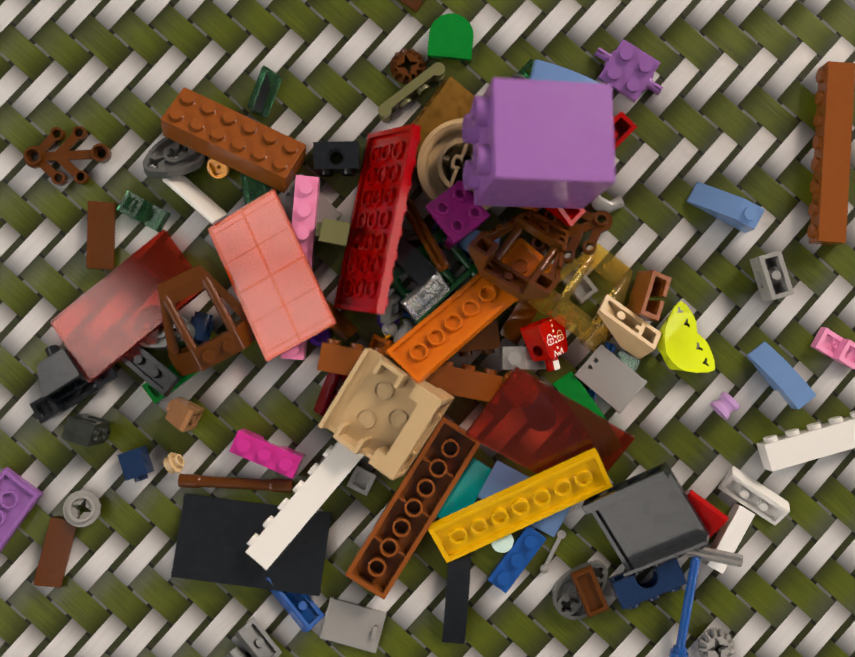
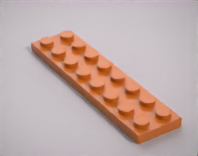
M520 237L514 242L501 261L529 278L544 256ZM552 263L546 269V273L550 272L551 267L553 265ZM478 273L386 350V353L400 368L410 375L416 384L423 382L512 305L517 298L483 278Z

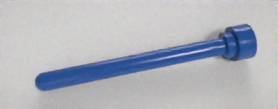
M696 556L692 557L690 561L677 641L673 648L670 649L669 657H688L689 655L685 645L700 566V559Z

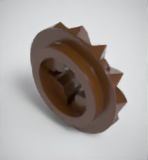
M404 48L396 52L391 59L390 71L396 81L408 84L425 71V61L421 53L419 54L414 49ZM406 58L410 64H414V66H411L410 74H408L406 68L401 67L405 65Z

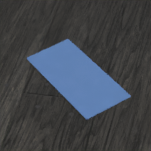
M496 461L478 494V498H487L530 477L500 461ZM571 506L535 522L531 526L555 537Z

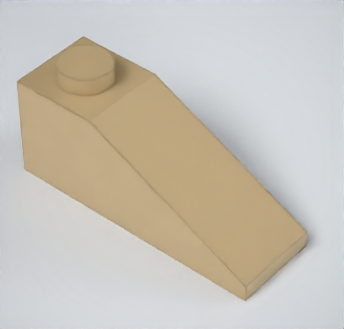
M606 294L597 313L618 344L638 360L654 351L662 333Z

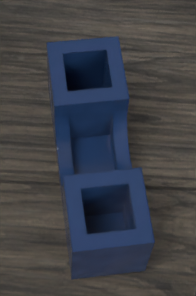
M671 558L658 567L652 566V578L645 583L636 582L633 574L624 577L623 572L608 578L623 610H631L638 607L639 603L645 600L653 601L661 596L660 594L667 591L675 592L680 590L681 586L687 584L678 560Z

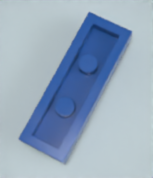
M530 525L525 527L514 541L512 548L504 554L487 577L488 581L504 593H507L545 542L546 537Z

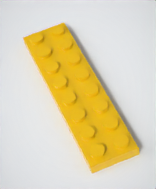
M594 447L431 523L428 531L446 563H449L613 486Z

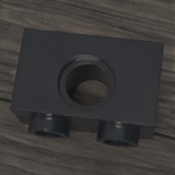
M359 141L313 142L314 170L316 174H320L321 177H331L333 173H342V176L350 177L355 176V173H361ZM340 155L343 157V161L337 165L333 164L332 158Z

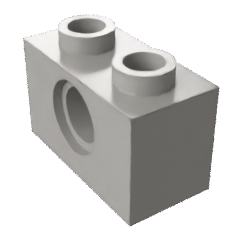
M781 250L749 259L762 302L794 294Z

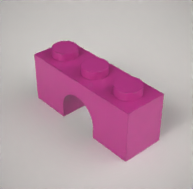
M245 428L238 430L229 450L231 453L292 479L297 475L305 454L287 446H278L270 443L263 436Z

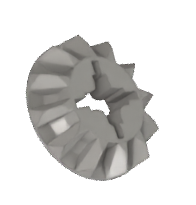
M80 490L72 493L63 505V515L66 521L75 527H86L94 523L100 515L101 503L98 496L90 491ZM85 502L86 507L91 512H83L80 515V510L74 507V505H83Z
M710 628L699 637L698 652L701 657H731L732 654H735V643L731 635L724 629ZM715 639L720 645H723L719 648L718 654L714 649H711V647L715 646Z

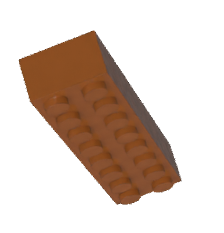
M445 416L442 417L347 568L345 576L385 600L480 446L482 440Z

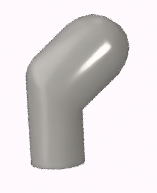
M599 195L590 202L595 210L608 213L624 206L621 196L609 201Z

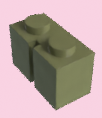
M323 218L322 223L317 222L315 236L319 237V242L346 247L350 223Z

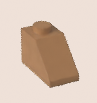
M177 397L168 403L166 407V412L168 413L165 419L178 430L186 432L196 428L205 408L185 398Z

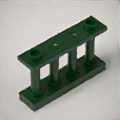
M440 226L431 233L436 242L439 241L440 244L444 243L448 238ZM421 242L416 249L436 268ZM455 245L450 251L466 269L457 278L449 269H445L442 272L439 271L449 283L441 293L428 280L422 287L433 300L424 308L400 283L401 279L399 277L404 273L403 269L398 265L393 268V282L390 289H394L417 314L411 320L413 324H417L427 317L468 276L472 278L479 272L475 263L465 255L458 245Z

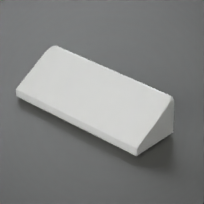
M184 175L162 178L165 184L214 226L221 223L228 214Z
M735 466L730 468L718 489L774 526L790 512L788 501Z
M736 503L733 504L727 515L729 517L728 521L720 528L710 548L735 553L755 516L754 513ZM707 560L702 561L722 574L727 567V564Z

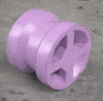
M724 391L720 394V398L717 401L710 403L712 409L724 420L730 418L731 412L737 411L740 408L735 399Z

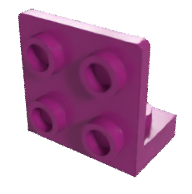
M461 180L426 206V210L448 236L444 244L449 250L484 224L490 216L483 206L474 205V195L470 190H464Z

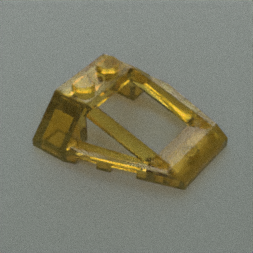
M599 243L596 244V252L593 255L583 253L575 258L572 263L562 267L559 283L579 266L562 294L553 290L548 298L527 300L529 304L543 315L551 316L579 338V343L592 353L601 344L604 346L612 333L606 325L602 328L603 320L598 314L595 319L591 318L572 303L569 298L589 267H591L615 286L609 296L623 305L633 272Z

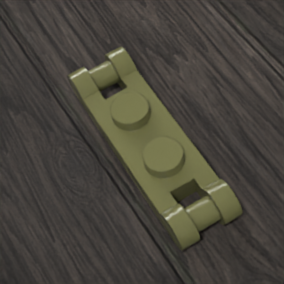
M440 62L433 64L382 103L378 108L380 120L384 123L390 122L392 114L400 108L405 109L412 103L411 99L419 94L421 96L430 89L429 85L433 82H442L445 77V66Z

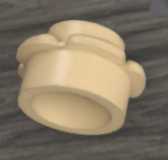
M170 452L163 460L164 467L170 474L180 473L183 470L185 462L180 454Z

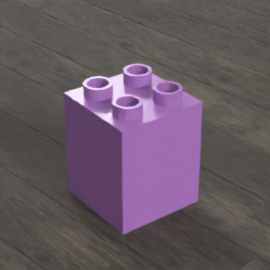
M493 78L483 96H474L472 113L465 114L462 123L463 143L473 144L472 161L466 160L463 167L464 190H474V205L583 209L613 185L616 180L612 84Z

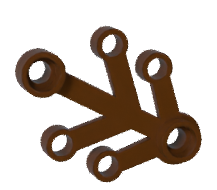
M76 126L66 140L64 130L59 127L52 128L50 135L39 146L27 148L23 156L25 163L29 167L41 168L51 177L54 184L63 186L68 181L66 174L56 171L47 161H57L74 177L75 182L85 185L90 180L89 174L79 170L69 160L94 159L99 163H106L111 159L112 152L109 147L101 143L95 144L91 150L70 151L78 141H84L88 137V132L85 128ZM83 130L82 136L78 137V131ZM60 131V137L56 138V132ZM56 141H64L56 151L48 152ZM102 151H106L104 158L100 157ZM39 154L38 160L34 161V156ZM84 174V180L79 181V176ZM62 175V180L57 182V177Z
M600 210L591 213L586 211L580 219L588 222L582 224L574 223L572 227H568L554 216L555 218L551 221L570 232L568 239L571 238L564 255L570 253L572 257L569 259L564 257V263L570 264L575 260V252L583 234L591 230L590 238L583 243L582 250L586 255H593L596 252V244L601 233L608 231L613 223L612 216L608 212ZM546 211L544 217L547 218L550 215H554L549 211ZM602 218L605 219V222L600 223L597 220ZM536 237L530 241V245L541 255H545L547 247H550V245ZM540 242L543 245L541 247H536L534 244ZM591 245L593 249L587 250L585 247Z

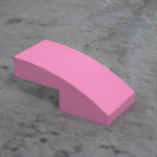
M820 327L810 347L855 370V343L850 339L840 337L826 327Z

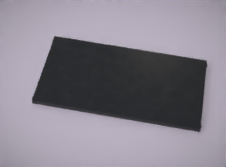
M185 493L171 577L320 596L332 512L317 510L266 570L246 553L250 547L247 542L255 533L260 535L265 528L262 525L271 515L274 518L280 512L277 508L279 505Z

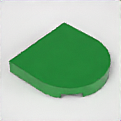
M454 13L438 17L431 25L429 31L427 58L471 62L474 34L469 21L463 16Z

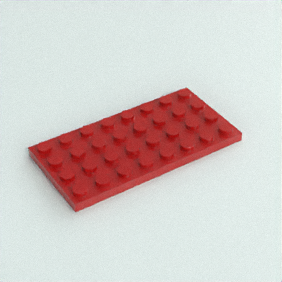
M409 124L368 134L333 308L381 315L385 313V309L388 306L389 288L393 282V267L398 257V242L402 236L403 217L407 211V197L412 186L411 177L416 165V151L421 141V126Z

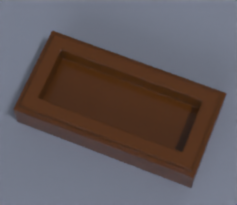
M591 564L570 573L588 618L609 610Z

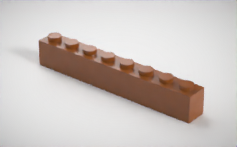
M828 61L816 73L818 91L814 99L817 110L813 119V125L816 128L815 136L812 140V148L814 149V158L811 162L813 180L810 183L812 201L808 208L811 219L807 229V236L809 237V244L837 246L846 243L855 63Z
M328 338L327 342L322 341L317 370L349 376L364 351V345L350 342V346L341 345V340ZM373 347L375 351L392 360L386 353L387 349ZM446 361L425 379L428 383L437 388L440 387L450 395L498 404L503 376L497 374L498 370L484 368V372L475 370L476 366L462 364L461 368L453 366L454 362Z

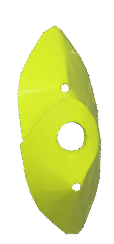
M679 301L658 330L662 334L656 347L670 370L693 373L714 371L715 361L706 340L697 333V323L689 307L682 301ZM678 307H680L683 313H677ZM686 319H688L687 323L690 325V327L684 325ZM697 343H699V347L702 348L703 350H699V349L697 350V349H696V348H697ZM705 358H707V364L709 366L703 364Z

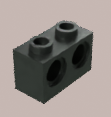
M86 413L68 416L61 439L85 447L102 444L110 436L111 428L109 426L111 421Z

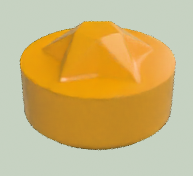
M210 158L207 162V170L214 178L221 179L230 173V167Z

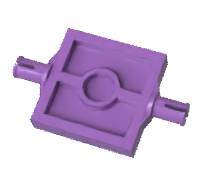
M622 39L617 49L611 54L600 47L594 54V56L605 61L604 69L599 75L598 80L604 84H612V89L634 103L646 89L651 90L657 95L663 89V86L652 81L654 72L661 62L626 40Z

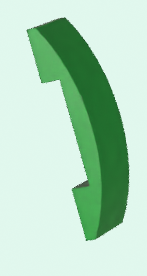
M571 371L552 383L560 397L576 416L602 458L621 446L608 421Z

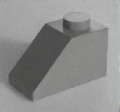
M501 347V370L546 369L544 360H531L527 347Z

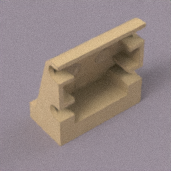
M365 348L318 427L331 430L334 433V439L355 454L360 453L370 459L368 462L370 465L393 481L408 473L455 397L425 380L416 384L410 375L394 361L374 349Z

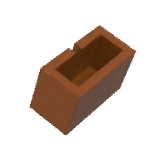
M655 270L638 271L627 308L644 321H659L664 301L648 300L649 298L666 297L672 278Z

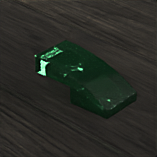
M127 190L117 208L120 212L161 233L171 215L169 212Z

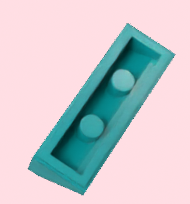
M473 458L436 516L441 519L473 504L492 469L483 462Z

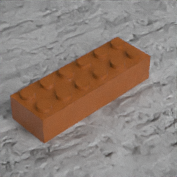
M185 87L161 118L163 136L283 193L286 192L305 161L306 144Z

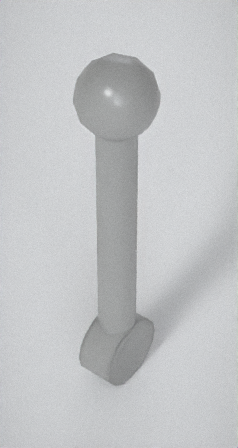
M562 529L557 531V539L545 563L540 566L542 573L548 572V565L561 539L566 537V532Z

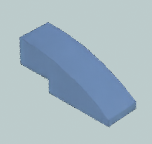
M538 59L534 61L529 80L598 83L582 74Z
M765 341L746 355L772 389L780 393L791 409L799 410L817 396L792 366Z

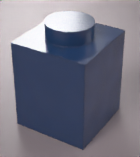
M146 446L117 455L126 481L133 478L135 482L147 479V474L154 471Z

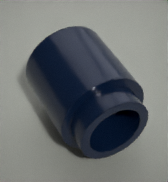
M195 311L194 317H191L190 323L195 328L193 340L196 344L200 345L204 341L210 340L214 321H212L213 315Z

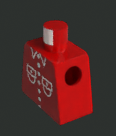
M563 315L546 317L521 327L520 330L531 360H544L547 371L560 369L558 356L568 351Z

